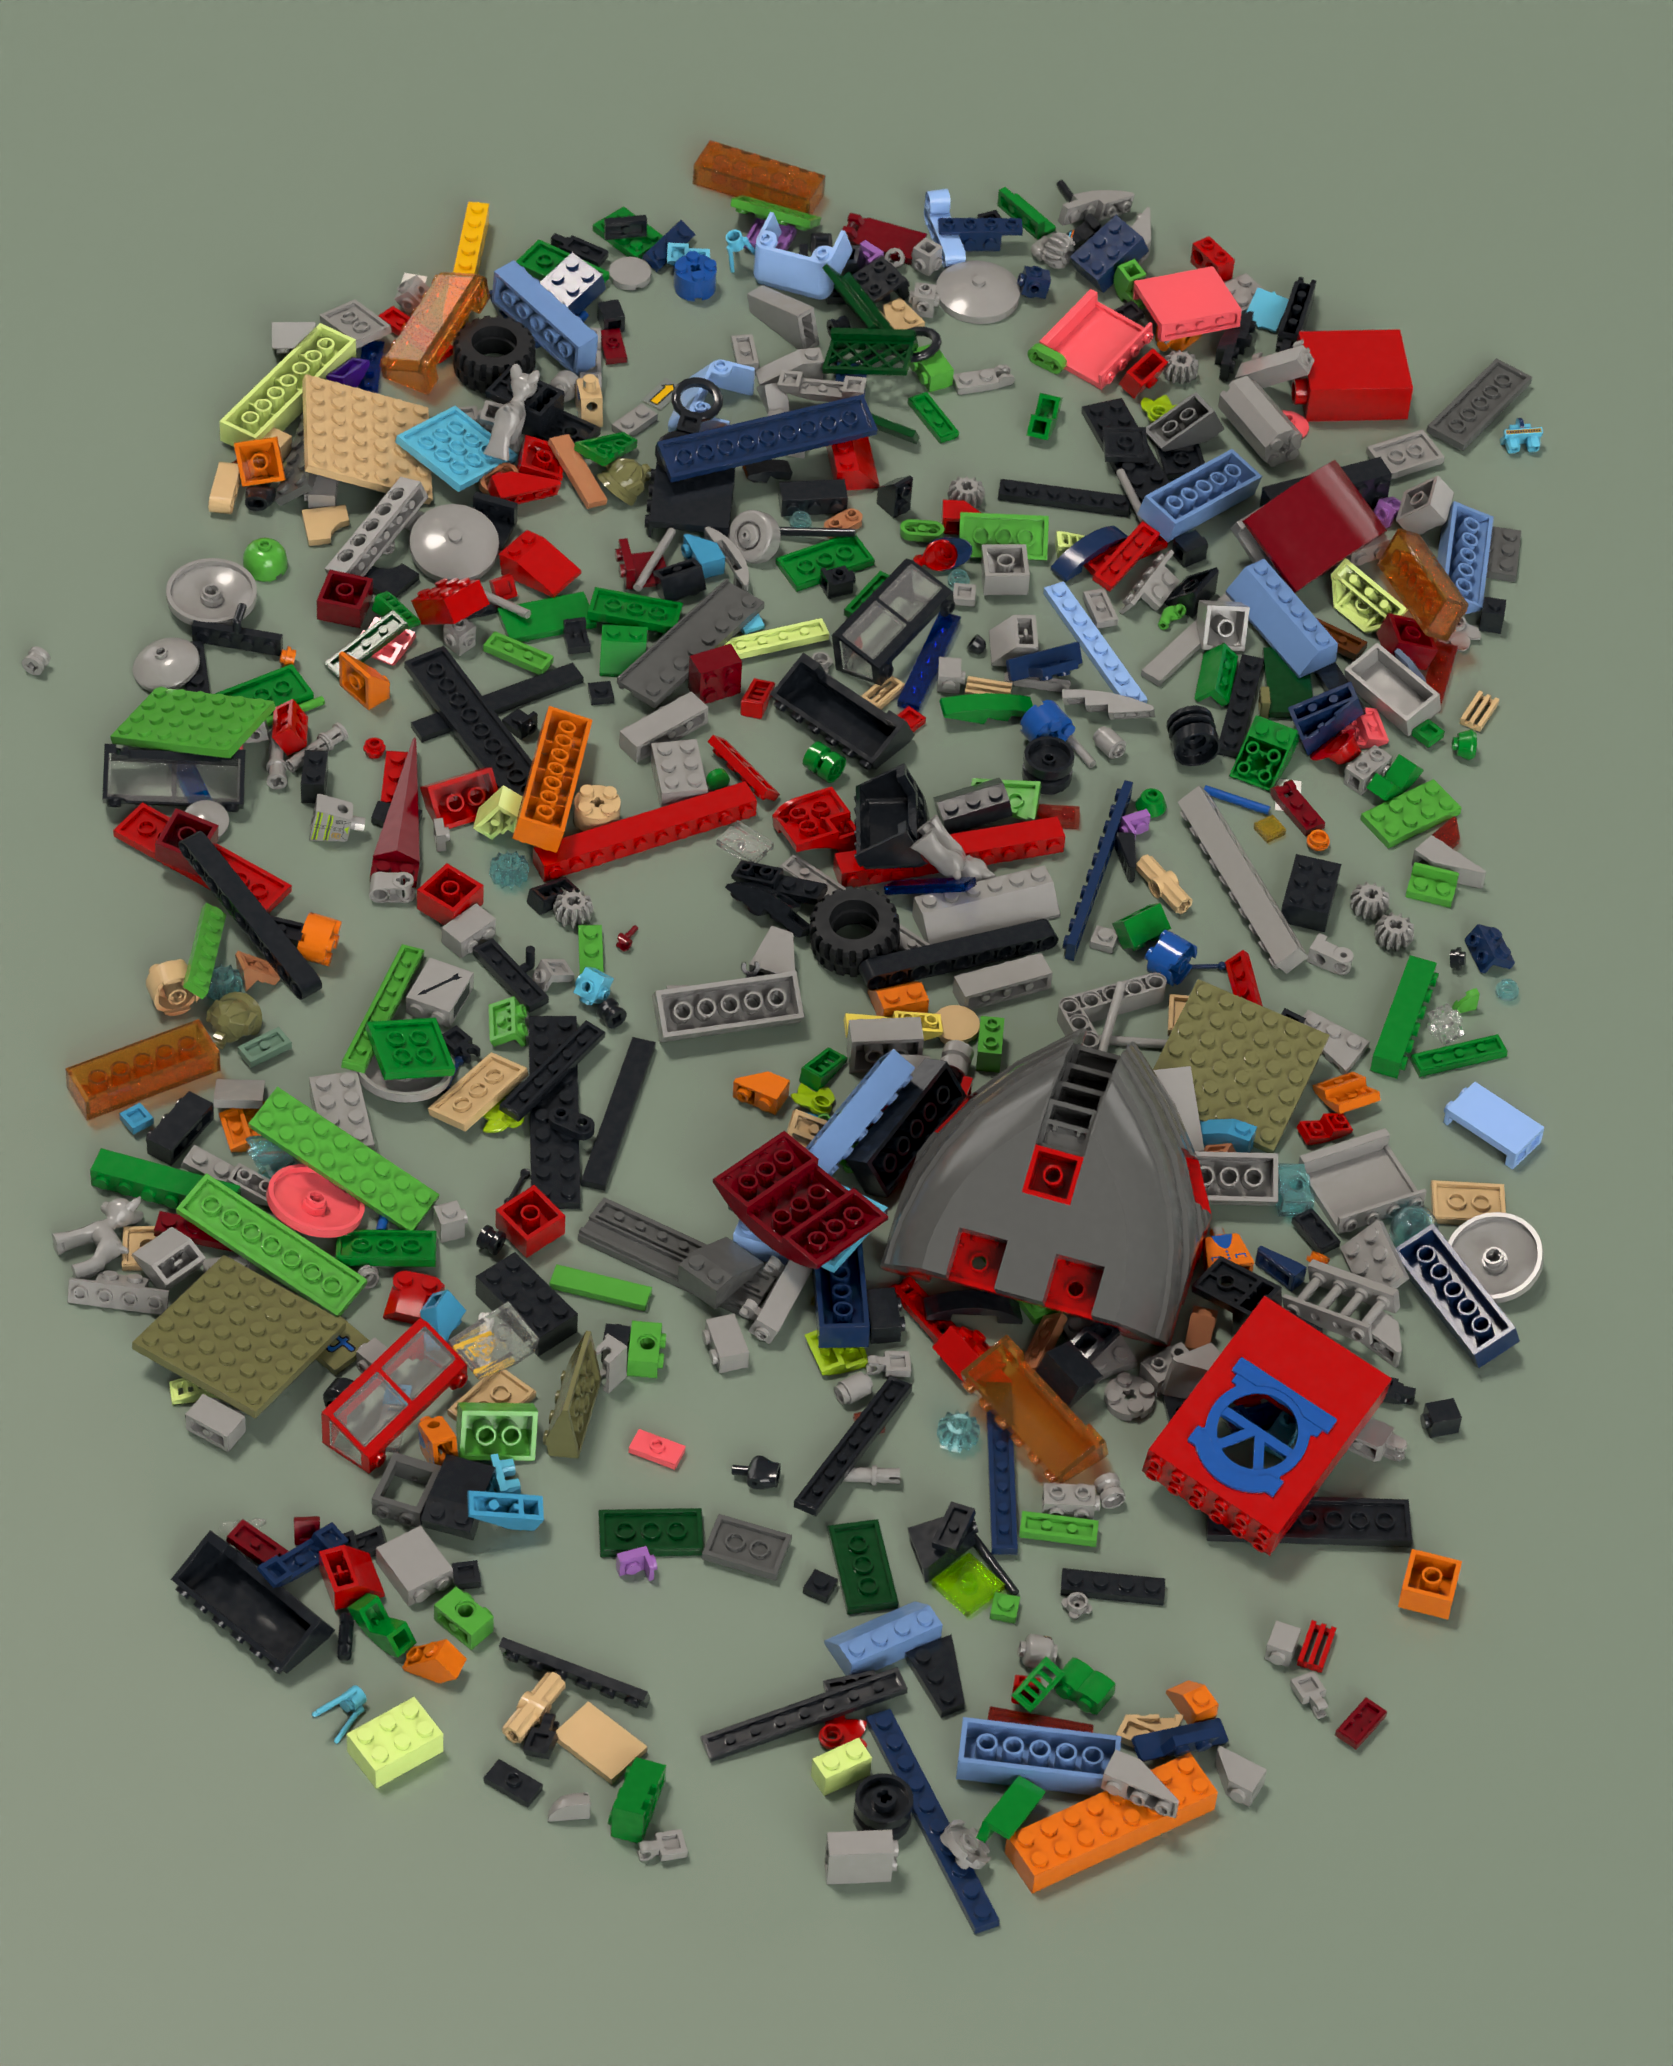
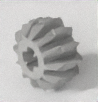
M1053 233L1048 238V242L1043 250L1045 264L1054 269H1063L1069 263L1070 256L1075 250L1073 248L1075 245L1073 238L1064 233Z
M1178 350L1177 353L1171 351L1169 355L1165 356L1164 359L1168 361L1163 370L1166 380H1172L1173 384L1180 382L1183 385L1184 382L1191 383L1192 379H1196L1199 363L1194 354L1189 355L1188 351L1181 352Z
M966 475L965 478L957 477L956 480L951 481L947 496L948 500H963L976 509V507H981L985 491L981 481H976L975 477L970 479Z
M1365 882L1364 885L1358 884L1350 896L1351 910L1355 911V916L1362 915L1364 920L1371 918L1374 921L1376 917L1382 918L1389 909V893L1385 892L1384 886L1377 887L1376 882L1373 885H1369L1368 882Z
M575 889L572 892L564 890L562 895H557L553 905V912L557 922H562L563 927L569 924L572 928L575 925H584V922H590L594 909L590 896L585 895L584 891L577 893Z
M1391 912L1389 916L1383 915L1375 925V940L1379 942V947L1386 946L1387 951L1390 948L1395 949L1396 952L1400 948L1406 950L1408 944H1411L1414 938V924L1410 923L1409 918H1402V914L1395 916Z

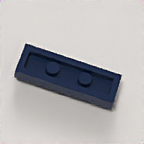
M680 220L642 258L658 272L667 263L668 243L687 244L696 234Z

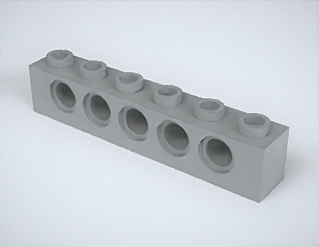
M400 477L326 566V573L328 574L330 569L364 577L428 499L422 483Z

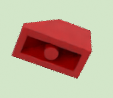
M943 500L941 524L944 526V534L959 535L960 512H981L963 500Z

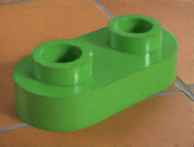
M908 519L900 525V536L907 541L931 542L932 540L944 537V526L937 521Z

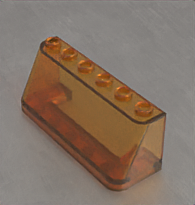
M440 272L438 275H435L431 287L428 291L424 292L418 307L413 309L411 318L402 326L400 335L397 339L393 340L387 355L382 357L380 367L383 377L429 395L439 379L436 366L470 312L473 311L480 314L490 299L486 277L479 274Z
M1007 1334L961 1372L964 1380L961 1384L970 1395L974 1393L979 1398L977 1402L985 1412L990 1410L995 1415L994 1421L1002 1430L1007 1429L1012 1434L1010 1438L1018 1448L1023 1446L1028 1451L1027 1457L1035 1466L1039 1464L1045 1470L1043 1474L1050 1483L1058 1482L1062 1484L1100 1462L1108 1455L1106 1441L1089 1423L1085 1426L1025 1361L1023 1351Z

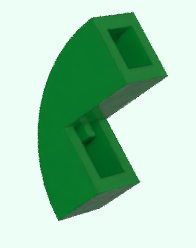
M1045 393L1039 394L1035 414H1031L1027 436L1049 440L1059 415L1062 397Z
M1399 754L1385 776L1383 777L1376 773L1366 788L1383 800L1388 801L1408 790L1424 770Z
M366 1593L348 1607L349 1612L362 1631L386 1653L398 1658L417 1643L407 1622L389 1617L378 1595Z

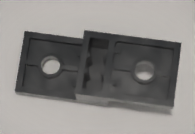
M510 366L486 390V398L503 405L512 400ZM538 380L535 394L525 400L526 417L522 428V434L548 442L549 438L575 434L570 436L575 444L578 441L596 438L601 434V427L564 411V391Z
M1222 1256L1192 1284V1293L1232 1313L1233 1334L1237 1333L1264 1296L1282 1307L1281 1286ZM1227 1283H1231V1284H1232L1231 1286H1222V1285H1221V1284H1227ZM1297 1316L1304 1322L1308 1323L1309 1325L1323 1333V1328Z

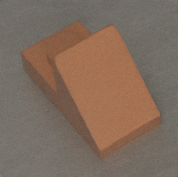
M237 951L235 954L237 975L245 992L257 980L274 986L280 980L279 975L268 961L241 951Z
M1199 1306L1193 1307L1185 1340V1347L1189 1351L1211 1343L1218 1315L1217 1310Z

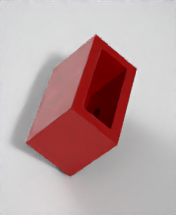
M1152 348L1125 373L1119 386L1135 399L1146 388L1151 389L1157 383V378L1165 369L1168 361Z

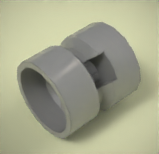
M951 1040L944 1045L940 1060L948 1062L960 1085L963 1077L968 1074L969 1066L974 1057V1051L969 1044L959 1040Z

